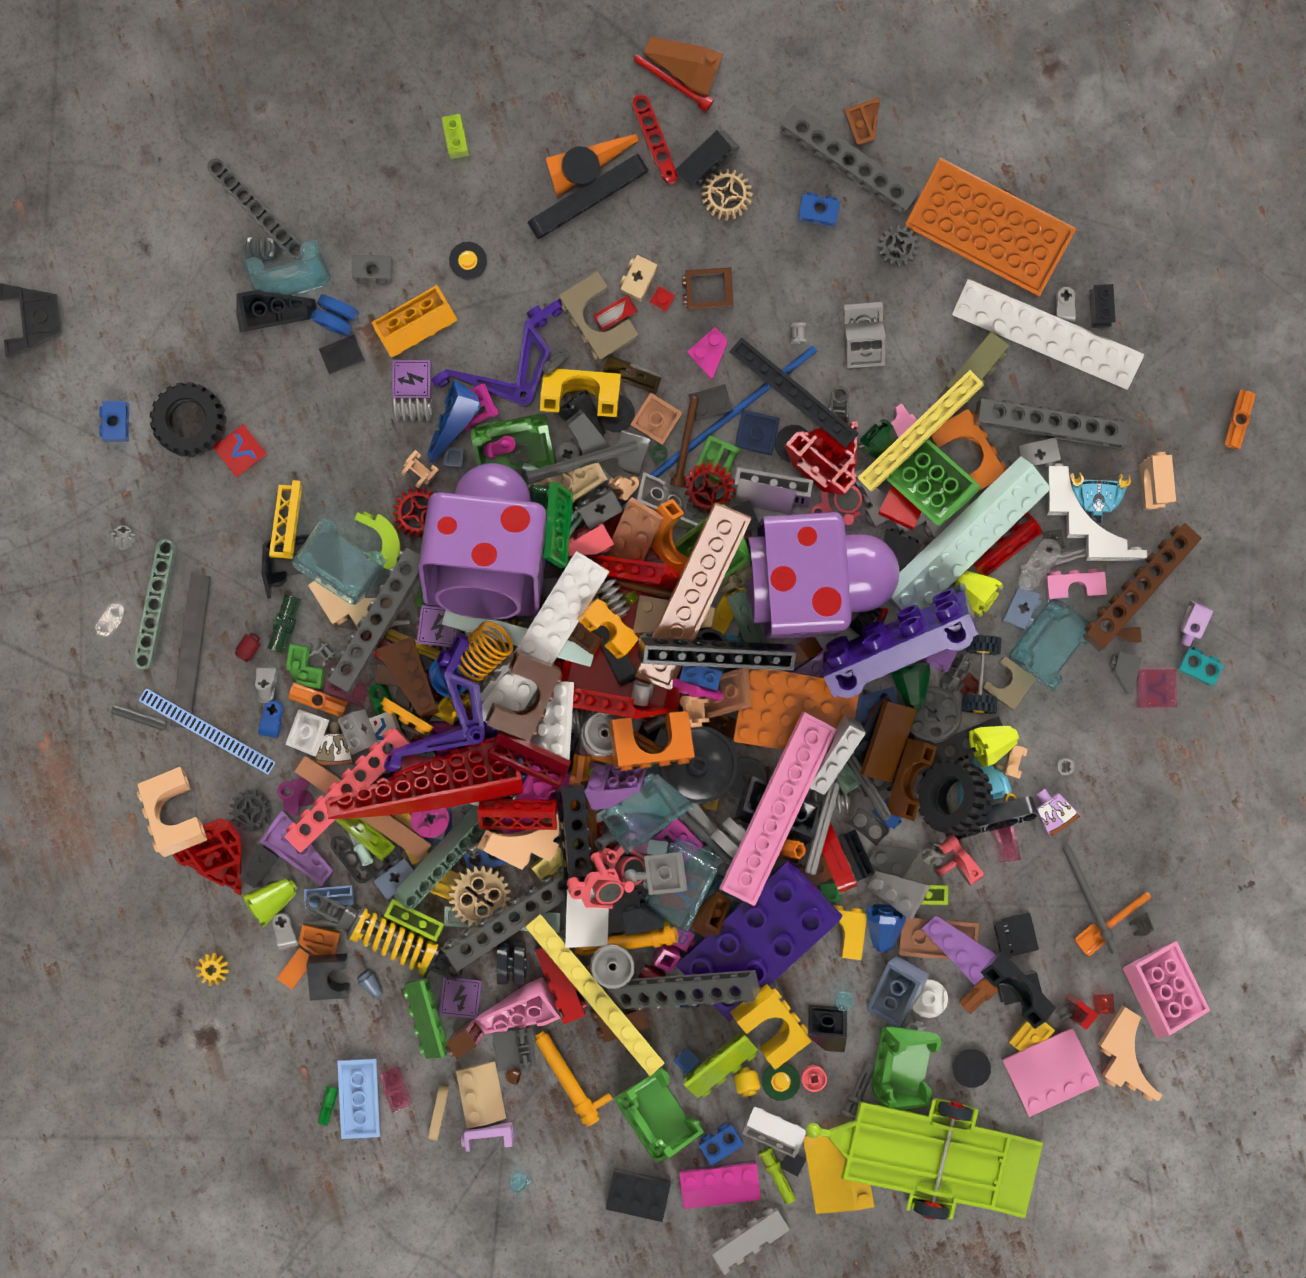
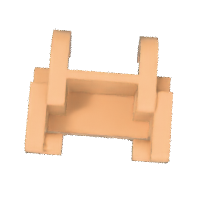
M415 450L403 465L405 468L402 470L401 475L405 476L407 471L411 469L421 478L415 485L417 488H420L423 482L429 485L439 469L434 465L430 468L432 472L415 458L419 459L421 457V454Z
M618 475L615 479L611 477L605 487L606 489L610 487L617 499L619 497V499L626 501L639 486V480L634 476L630 477L629 480Z
M689 695L680 698V705L683 707V711H688L690 727L702 726V722H709V718H705L704 703L708 702V698L701 699L700 696L694 698Z
M1017 745L1014 746L1007 753L1004 766L995 764L994 768L1001 769L1005 775L1020 779L1022 771L1018 770L1022 756H1026L1028 749Z

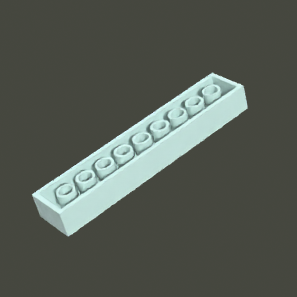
M1020 456L899 573V582L890 600L900 611L911 605H918L920 610L930 606L935 595L945 591L1051 489L1033 464Z

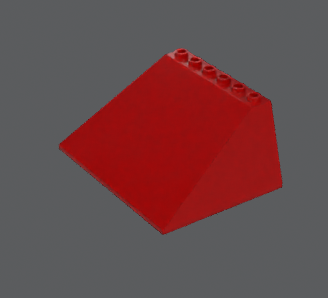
M596 554L584 555L610 571L604 582L612 578H618L674 591L680 575L667 564ZM623 587L616 591L617 593L623 592L620 600H627L623 607H630L626 612L629 614L622 617L621 620L626 627L632 630L634 629L640 595L665 600L670 599ZM643 633L636 634V636L640 638ZM639 640L627 653L635 671L641 661L638 657ZM600 646L594 654L591 667L557 658L553 665L558 666L561 670L562 678L560 682H574L573 708L633 719L678 711L682 693L679 692V688L674 686L669 690L654 684L652 699L647 706L633 704L634 699L631 696L635 680L620 687ZM683 666L681 667L676 679H680ZM636 679L639 680V682L651 684V682L645 681L643 679Z

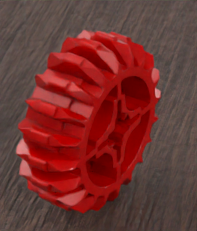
M712 461L709 462L708 466L705 462H702L701 467L695 465L694 470L689 471L690 476L685 478L688 482L684 484V488L688 489L685 491V495L690 496L688 502L694 501V508L697 505L701 506L700 512L707 508V513H710L714 503L729 505L731 503L730 499L734 498L735 494L733 491L736 488L732 484L735 483V479H729L732 473L728 472L726 474V467H723L721 470L719 468L720 463H717L714 467ZM711 474L717 476L720 480H715ZM703 475V484L695 488V480ZM724 487V495L716 499V491ZM700 495H706L708 500L704 499Z
M415 487V493L409 488L408 496L402 492L401 495L404 499L396 498L400 505H393V508L398 509V512H392V515L399 517L394 520V523L401 522L397 528L401 530L405 527L404 535L411 531V538H414L415 533H417L418 539H421L427 513V505L420 506L416 498L420 497L429 500L430 496L434 493L431 490L426 494L427 489L424 487L421 493H419V488ZM408 501H411V510L403 515L405 505ZM416 507L420 511L424 510L421 520L417 515L413 514ZM416 519L421 528L410 527L405 521Z

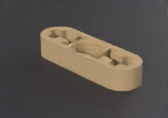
M442 1084L439 1086L428 1136L429 1140L438 1141L450 1086Z

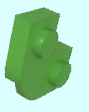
M293 643L289 644L287 670L290 671L291 676L296 680L295 683L318 689L323 688L325 669L308 666L310 647Z

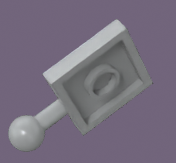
M682 852L644 856L645 872H636L633 869H629L623 874L624 882L632 881L635 884L638 880L647 879L649 895L687 891Z

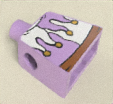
M1190 601L1180 630L1184 633L1181 644L1191 647L1195 637L1202 638L1213 613L1209 607ZM1196 623V627L1190 629L1191 625Z
M1046 789L1036 794L1042 803L1036 807V810L1048 837H1052L1081 817L1060 794H1055L1051 797Z

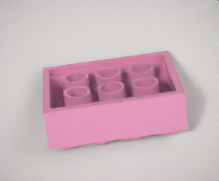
M1177 941L1147 954L1122 968L1156 1038L1170 1036L1210 1011Z
M1073 1028L1002 1059L1023 1109L1029 1117L1100 1085Z

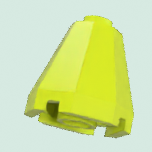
M967 570L955 581L954 585L965 584V593L974 613L980 617L983 616L982 611L986 613L999 595L996 592L997 589L1002 590L1003 584L997 579Z
M1011 726L980 727L969 731L971 748H976L977 752L973 754L982 767L995 764L1017 745V740L1019 739L1018 732Z

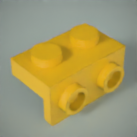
M464 691L460 694V698L466 710L467 707L471 708L469 693ZM444 697L438 704L440 712L435 715L453 725L458 719L450 697Z

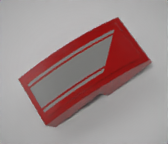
M629 295L593 316L602 332H605L638 311Z

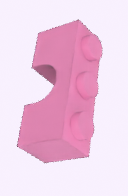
M1099 568L1088 569V573H1080V570H1071L1066 575H1061V571L1050 572V576L1045 577L1047 600L1068 598V588L1072 583L1082 585L1085 597L1107 595L1105 572H1100Z

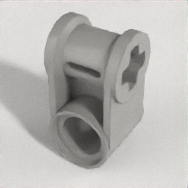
M1063 287L1055 295L1054 316L1075 324V293L1072 288ZM1064 292L1066 295H1069L1066 301H1064V297H1061Z
M257 667L255 681L257 700L261 703H268L274 698L275 686L277 684V668Z
M635 679L631 696L634 699L633 704L647 706L652 699L654 684L642 683Z
M280 912L275 915L272 925L279 951L299 946L290 915L286 912ZM280 917L286 919L284 926L281 923H277Z

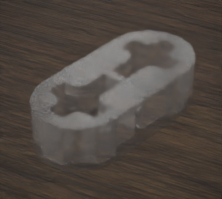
M117 603L111 604L96 624L97 633L101 636H110L125 617V608ZM119 607V612L121 613L120 616L116 615L113 619H111V617L114 614L112 609H118ZM108 621H111L108 625L109 631L102 632L103 628L101 625H106Z

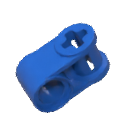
M270 701L265 704L258 735L278 738L283 715V705L279 701ZM275 705L278 712L272 714V710H269V708Z

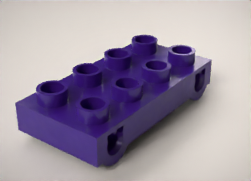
M954 589L942 591L933 597L934 604L920 610L918 605L908 606L897 613L898 620L884 625L882 620L874 621L861 629L862 636L850 641L847 636H840L827 643V651L823 653L824 679L833 697L838 695L845 698L855 697L862 691L864 684L946 648L958 651L968 647L973 637L978 635L974 610L965 591L957 594Z
M788 859L768 877L755 906L743 901L725 917L719 935L707 936L701 939L679 960L676 967L684 975L756 970L759 989H761L764 985L773 983L841 920L843 915ZM736 1001L731 1004L719 1002L713 1006L730 1022L734 1018L730 1012L743 1001Z

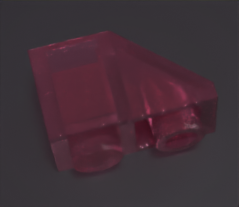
M329 681L324 689L327 694L363 708L370 691L357 684L350 695Z
M399 1067L380 1074L392 1113L413 1103Z

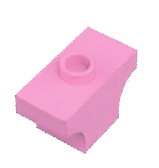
M903 404L894 409L896 416L895 420L891 422L898 438L917 421L913 414L909 415Z

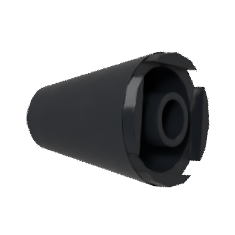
M588 390L579 393V397H573L560 407L559 412H556L566 422L578 411L582 410L602 436L606 433Z

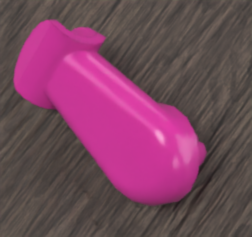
M504 436L499 441L491 442L484 446L483 452L485 456L496 459L498 455L513 452L516 443L513 437Z

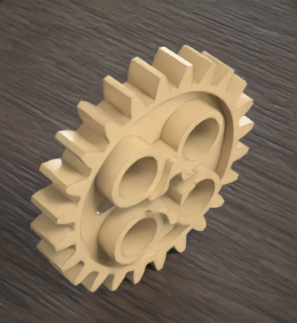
M473 865V871L466 867V874L459 872L461 878H453L456 885L450 884L454 891L448 892V895L453 897L448 902L449 904H454L450 909L451 911L457 910L455 917L461 916V923L467 920L469 927L473 922L474 925H477L480 919L489 917L495 909L506 906L505 902L511 900L509 896H506L511 890L505 889L509 883L507 881L502 882L505 878L503 875L497 877L499 874L498 870L492 873L491 866L485 870L484 865H481L480 870H478ZM475 879H482V884L479 887H473ZM469 886L476 893L482 894L486 900L492 902L494 905L490 906L482 899H477V897L472 892L465 889V887ZM495 889L498 891L496 897H488L491 890ZM467 894L471 896L469 902H461V899L464 895ZM479 906H486V911L484 913H477V909Z

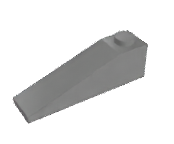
M645 472L641 474L639 486L634 491L632 497L654 511L661 504L674 499L685 513L674 526L692 529L709 516L704 511L700 512L699 507L694 508L692 502H686L679 496L680 493L676 490L673 492L667 488L665 482Z

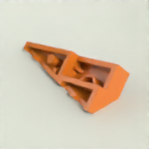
M637 134L588 146L587 148L597 155L600 169L639 140ZM566 153L545 158L557 198L577 185L569 182L563 175L561 164Z

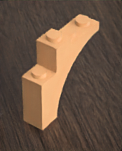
M325 575L308 585L334 625H342L349 620L347 617L350 616L357 626L362 617L365 618L369 612L367 608L371 601L376 600V598H360L349 595L338 589ZM390 599L382 602L383 608H388L391 605ZM374 617L372 619V624L377 625L379 623Z
M558 810L556 812L557 830H524L511 834H499L486 830L477 848L521 870L529 863L531 853L551 862L557 855L559 844L553 842L554 838L559 835ZM543 818L541 821L552 823V818Z
M1121 1006L1098 1043L1102 1047L1101 1052L1109 1057L1112 1054L1114 1055L1102 1075L1106 1077L1105 1082L1113 1087L1116 1084L1122 1087L1124 1082L1127 1081L1125 1084L1127 1087L1134 1091L1138 1088L1143 1092L1142 1096L1149 1101L1153 1099L1159 1101L1162 1094L1156 1091L1145 1079L1136 1059L1135 1035L1142 1017Z

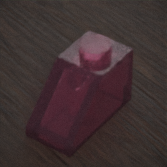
M1014 826L994 830L999 862L1021 860Z

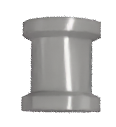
M790 323L789 327L792 330L790 343H807V339H805L806 323Z

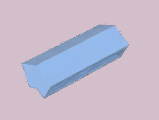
M352 885L304 889L306 909H308L306 907V899L312 893H318L342 905L355 904ZM312 897L309 900V904L311 907L316 908L320 905V900L317 897Z

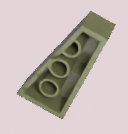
M991 331L937 399H940L969 370L984 383L983 377L986 374L988 376L992 374L996 369L994 365L996 361L1001 362L1008 354L1005 350L1009 345Z

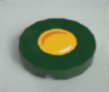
M783 1063L776 1070L772 1065H769L762 1076V1087L770 1098L776 1101H786L797 1093L800 1087V1077L797 1070L788 1063Z

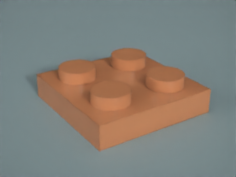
M650 393L630 426L663 446L683 412Z

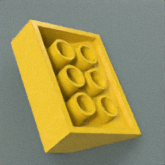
M805 1136L803 1142L816 1214L856 1211L875 1207L871 1185L841 1178L845 1157L830 1139L822 1136L812 1139Z

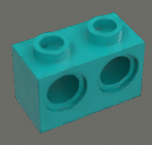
M1195 647L1186 649L1176 670L1210 687L1214 686L1224 665L1220 664L1221 660L1213 656L1208 658L1202 655L1203 651ZM1190 656H1193L1196 659V665L1194 667H1191L1188 664V658ZM1207 665L1213 667L1212 675L1206 674L1205 668Z

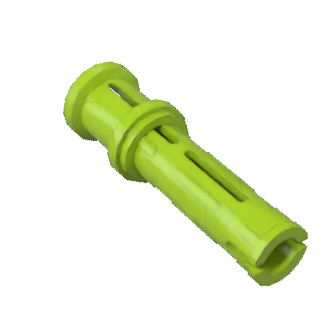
M769 1146L759 1151L757 1155L761 1157L766 1166L764 1168L765 1171L772 1176L785 1205L794 1202L796 1197L780 1168L781 1162L777 1160L773 1152L774 1148Z

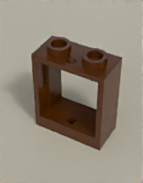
M731 267L685 270V276H682V287H686L687 294L683 295V304L687 306L688 311L732 309L734 307ZM724 275L725 301L692 303L691 277Z

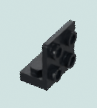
M1029 912L992 921L999 951H1002L1009 959H1011V956L1039 950Z

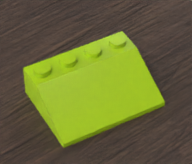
M742 1030L683 1077L684 1086L697 1098L700 1096L706 1097L712 1091L711 1087L715 1084L721 1085L727 1080L726 1075L731 1071L733 1074L742 1068L741 1063L746 1059L749 1062L756 1057L757 1046Z

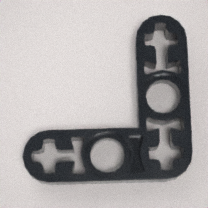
M341 835L335 836L330 842L333 852L358 883L368 882L402 854L401 846L397 843H392L398 848L396 851L398 855L389 856L390 862L387 863L386 858H384L383 866L379 869L373 866V862L367 866L359 867L361 871H367V878L365 880L364 878H358L360 873L357 869L354 872L351 869L361 863V860L347 838ZM336 839H338L339 841L343 840L344 843L342 844V846L345 848V850L349 847L350 851L346 852L343 856H341L340 853H342L343 850L340 847L335 848V845L337 844ZM348 854L356 856L355 864L349 865L346 862Z

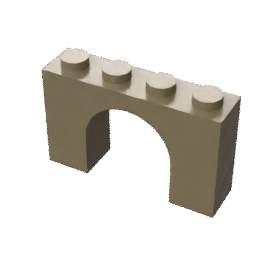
M596 271L560 294L559 298L563 305L561 308L564 312L568 311L571 316L568 318L574 328L578 326L581 331L579 334L584 344L589 343L591 347L589 351L595 360L598 358L602 362L609 355H613L638 339L639 334L629 319L606 332L595 331L586 324L584 320L586 306L590 301L608 290V286L603 278Z

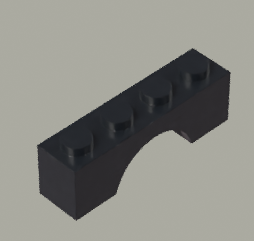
M1002 951L990 959L980 972L993 986H1006L1018 996L1022 1006L1021 1015L1034 1029L1045 1023L1056 1009L1047 997Z

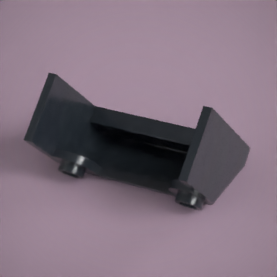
M327 531L296 536L293 559L270 557L271 540L263 544L261 574L267 599L271 598L272 587L282 586L287 581V576L324 571L326 577L331 579L338 578L340 588H344V568L340 539L337 532ZM280 542L276 545L274 552H283L284 544Z

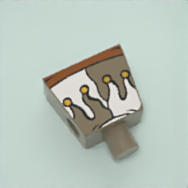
M339 722L329 723V734H324L317 752L316 763L319 765H354V757L350 752L344 734H341Z

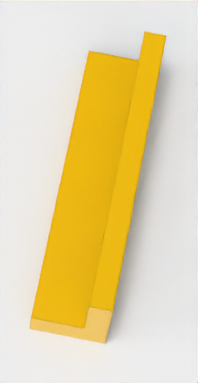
M293 480L292 486L279 485L269 552L270 557L293 559L302 494L300 481ZM283 491H291L289 500L285 501L283 499ZM287 507L289 509L288 516L283 519L280 511ZM284 524L286 526V533L281 537L277 529ZM282 542L284 544L283 552H274L275 546Z

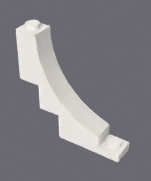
M1055 463V466L1048 467L1047 484L1051 489L1047 492V515H1066L1067 538H1086V561H1144L1147 558V550H1141V547H1130V550H1127V539L1106 531L1085 513L1074 495L1068 466Z

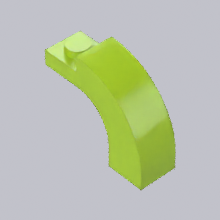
M357 512L354 519L376 530L381 536L382 550L376 564L387 570H390L392 567L395 568L398 563L396 561L397 557L402 551L401 540L395 527L380 514L373 520V515L367 512H363V514Z

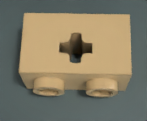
M639 255L635 259L632 258L627 267L629 269L627 276L623 275L619 283L621 293L642 302L658 265ZM638 274H640L642 280L638 279L637 282L634 281L633 275L637 276Z

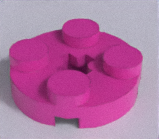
M442 808L411 813V825L415 832L422 837H437L444 833L450 819L448 809ZM427 813H430V815H435V819H433V824H430V822L425 821V818H427Z

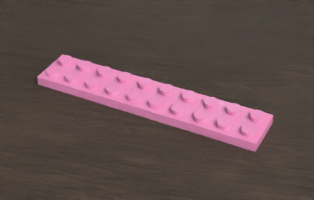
M801 712L719 889L753 906L756 905L835 735L836 728L806 712Z

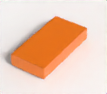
M299 947L277 979L293 990L307 971L308 957L312 955Z

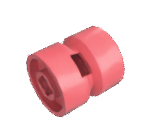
M809 1064L801 1072V1081L807 1090L818 1092L825 1087L827 1076L822 1067L816 1064Z

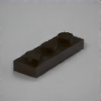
M610 355L603 370L604 373L621 374V382L655 394L658 391L663 375Z

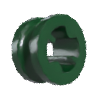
M662 445L654 446L651 450L652 460L657 463L666 460L668 455L667 449ZM662 449L664 451L662 453L664 454V457L655 458L654 456L656 455V453H654V451H660Z

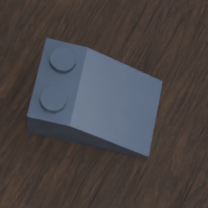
M895 956L888 962L867 1010L891 1025L901 1028L923 991L930 975L901 957Z

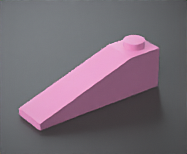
M541 977L525 984L476 1017L474 1021L484 1034L507 1031L508 1028L514 1027L524 1029L528 1025L537 1024V1026H544L560 1019L561 1015L556 1007L554 995L551 993L548 984Z

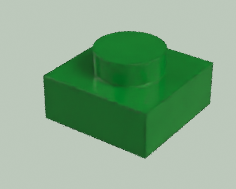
M835 883L820 884V892L830 903L840 902V893Z

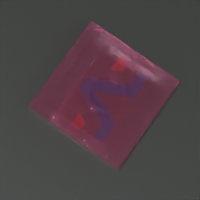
M1139 669L1137 676L1138 708L1177 707L1176 669Z

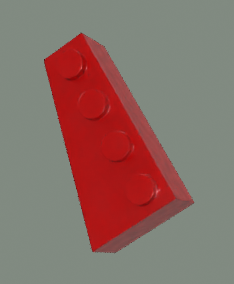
M542 947L536 949L535 952L542 971L547 977L549 989L554 994L556 1007L563 1016L561 1018L563 1025L586 1015L585 1009L588 1008L584 997L580 998L578 990Z

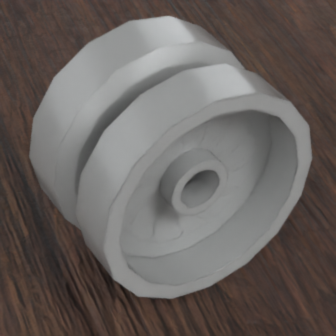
M599 712L584 722L580 729V741L587 753L595 757H606L613 754L608 722L613 719H621L619 716Z
M728 817L722 825L730 834L726 836L721 830L717 829L710 837L726 853L734 858L746 830Z
M608 944L594 952L590 959V971L592 977L600 985L610 989H617L630 981L634 974V962L632 956L624 948ZM611 963H614L616 965L614 966L615 970L613 971L609 969V965Z

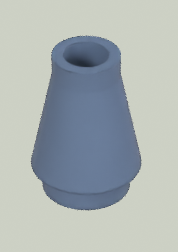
M368 969L357 977L358 984L373 999L383 993L374 972Z

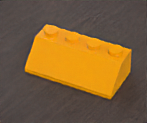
M438 285L371 323L392 358L411 346L417 345L425 338L434 335L439 330L450 326L453 322L457 321V318Z

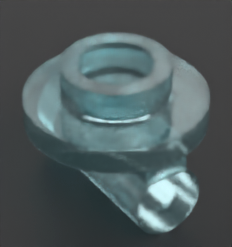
M517 1174L510 1181V1189L518 1195L532 1182L524 1174Z

